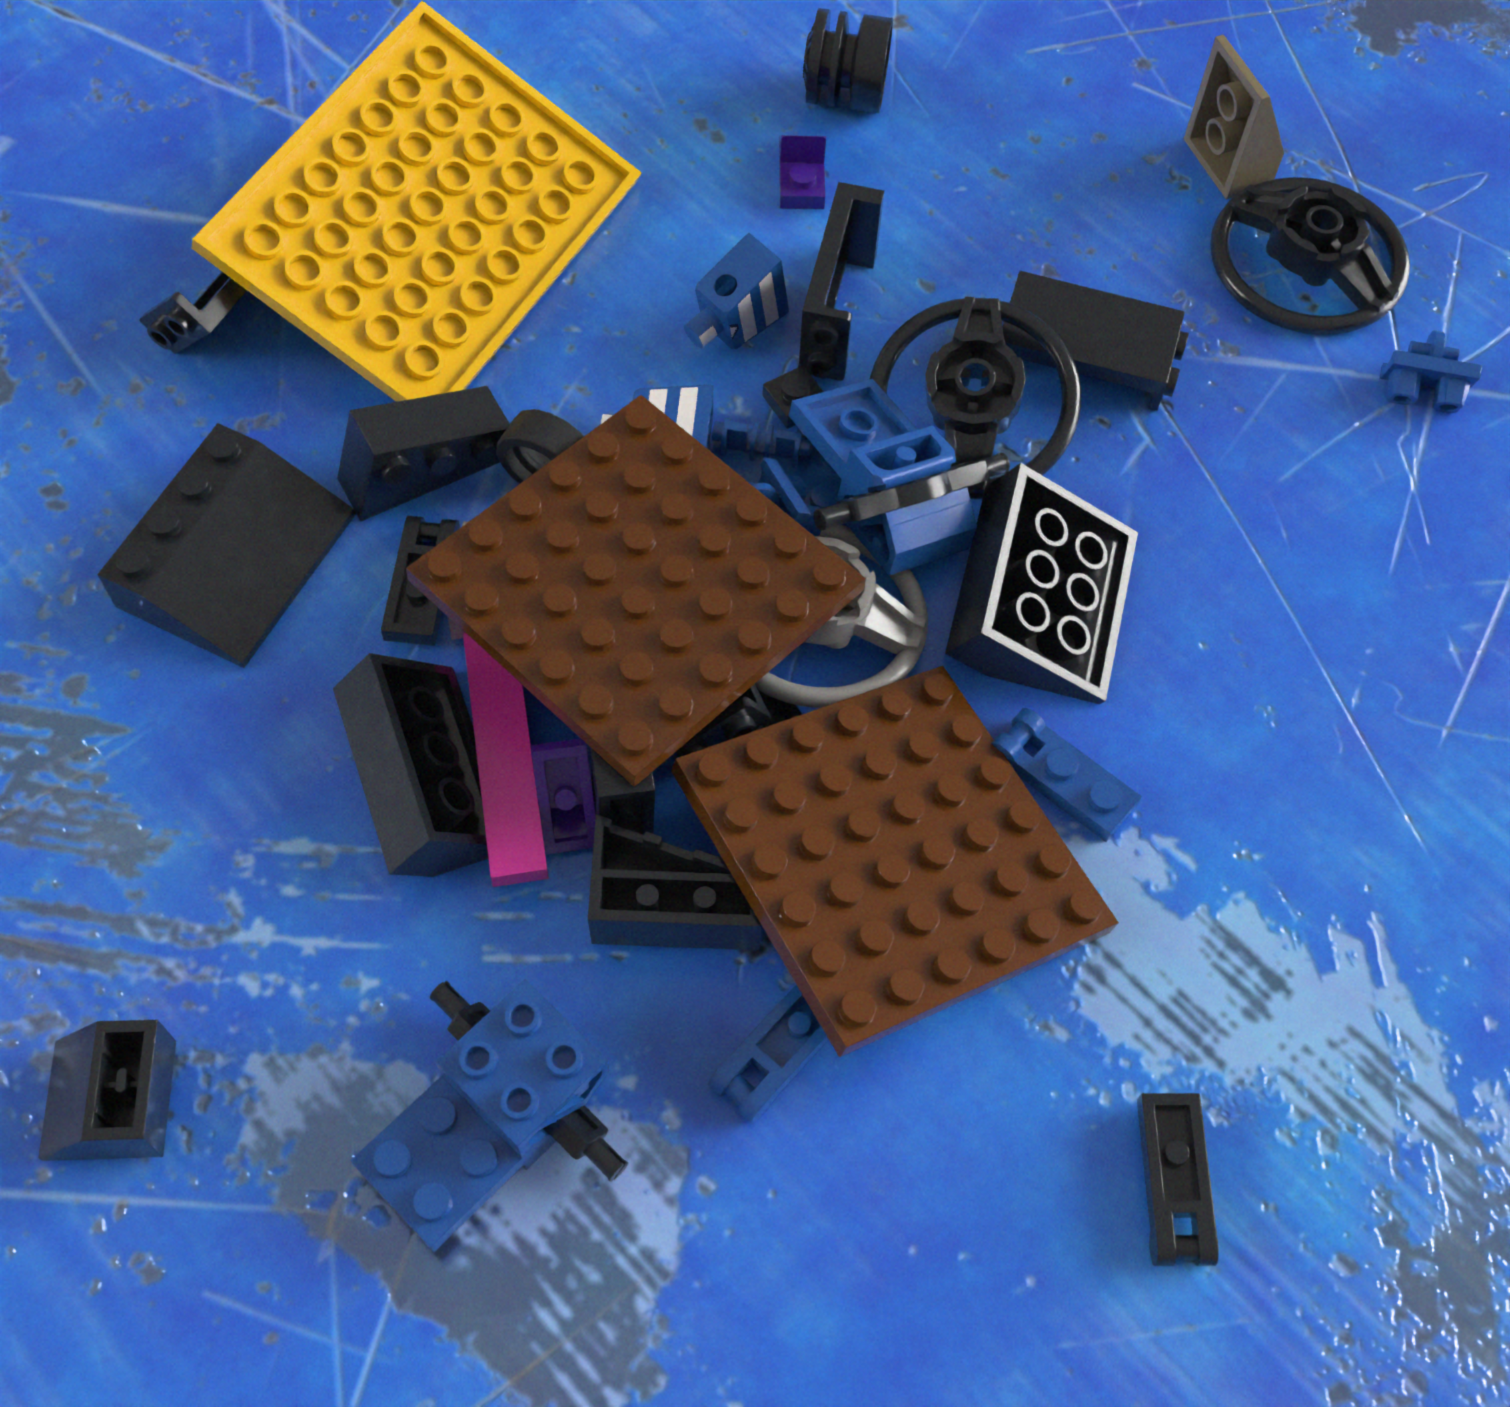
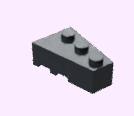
M488 386L350 410L337 479L361 522L500 463L496 454L497 442L510 423Z
M596 814L588 910V925L592 944L760 950L762 925L721 857L695 849V852L676 847L663 842L661 836L645 832L644 835L614 825L612 819Z

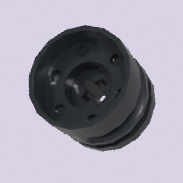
M818 8L815 22L807 37L804 55L803 78L806 89V103L818 105L822 85L828 86L827 106L835 107L841 88L850 89V107L852 110L880 113L890 54L893 18L864 14L858 34H850L847 12L840 11L836 31H830V10Z

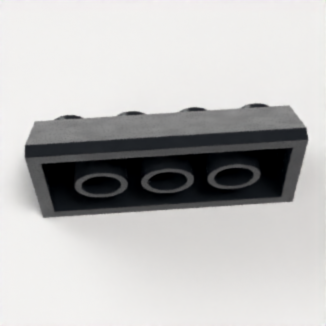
M369 653L333 688L389 874L434 877L489 859L474 728L453 667Z

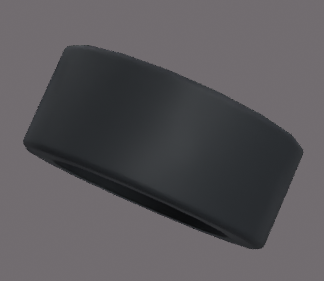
M537 409L523 410L512 420L497 442L496 454L502 467L516 482L521 484L584 436L570 423L552 413Z

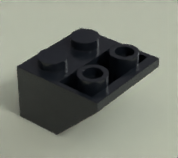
M158 1019L97 1021L55 1041L38 1157L40 1160L163 1157L176 1040Z

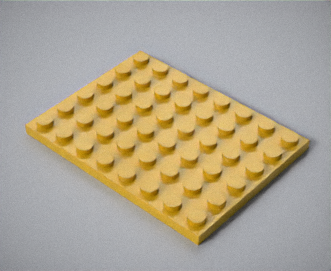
M421 1L192 239L191 249L394 401L399 402L466 390L637 183L642 172L425 2Z

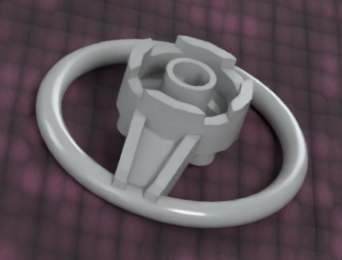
M837 525L824 531L822 530L816 538L866 578L864 590L804 642L839 649L847 646L851 637L856 635L897 656L889 665L874 676L840 687L804 686L786 681L768 672L755 685L758 691L772 698L794 705L822 708L904 679L921 656L928 632V614L925 598L918 581L910 569L890 575V578L894 581L903 597L905 606L902 605L882 587L875 584L874 571L870 573L868 567L859 559L860 553L877 565L879 563L851 529L844 525Z

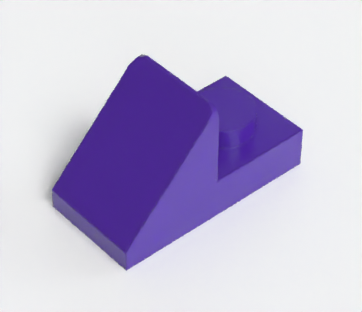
M779 136L780 209H824L826 136Z
M579 738L530 745L545 854L593 848L596 813L587 744Z

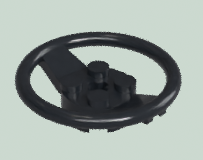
M1287 177L1265 181L1254 186L1250 184L1225 205L1219 213L1211 233L1210 249L1212 262L1219 279L1227 291L1237 302L1259 318L1292 331L1319 335L1339 334L1369 326L1393 309L1407 287L1410 274L1409 253L1403 236L1395 223L1380 207L1368 198L1347 187L1329 181L1304 177ZM1235 221L1269 233L1266 252L1270 257L1278 260L1285 269L1301 276L1311 286H1322L1328 282V279H1332L1359 310L1333 316L1309 315L1288 310L1259 295L1239 275L1230 256L1229 235ZM1366 222L1375 229L1386 245L1391 263L1390 278L1387 277L1371 246L1366 242L1370 235V229L1368 230Z
M965 297L931 306L902 324L881 349L870 375V379H873L886 394L892 369L905 348L928 329L946 321L959 319L952 341L942 346L937 353L935 351L931 355L925 374L927 407L933 415L935 425L939 429L944 430L945 440L952 446L955 452L956 462L952 463L951 466L992 456L997 434L1005 432L1010 427L1012 419L1019 412L1026 381L1024 364L1020 356L1018 358L1014 351L1005 345L1002 321L1014 325L1032 336L1045 349L1056 367L1061 383L1062 405L1053 435L1040 453L1026 463L1025 466L1043 476L1056 464L1069 446L1078 425L1081 411V385L1077 367L1064 341L1045 321L1020 306L1001 301L998 298ZM976 378L981 380V387L985 388L979 391H971L965 387L969 386L970 379ZM1001 476L968 486L970 499H982L985 487Z

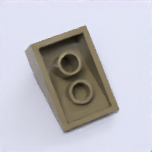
M1223 34L1215 37L1185 132L1184 141L1227 200L1235 197L1250 184L1254 186L1273 180L1283 158L1284 150L1270 96Z

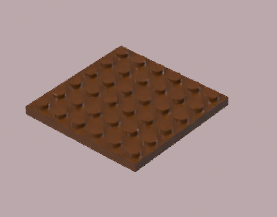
M642 395L631 401L406 568L409 582L634 787L864 590L866 581L864 576Z
M943 665L676 758L671 769L676 781L839 1057L1109 934L1119 923L1005 755L991 744L994 739Z

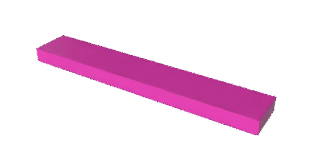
M463 633L492 886L498 887L549 879L523 685L470 636Z

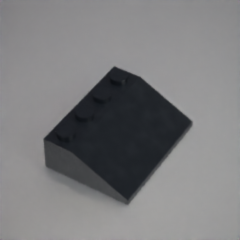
M217 423L97 575L115 607L245 668L356 513L355 509L261 442Z
M1020 463L985 487L976 523L977 529L972 540L945 654L989 677L1101 704L1107 698L1138 532Z

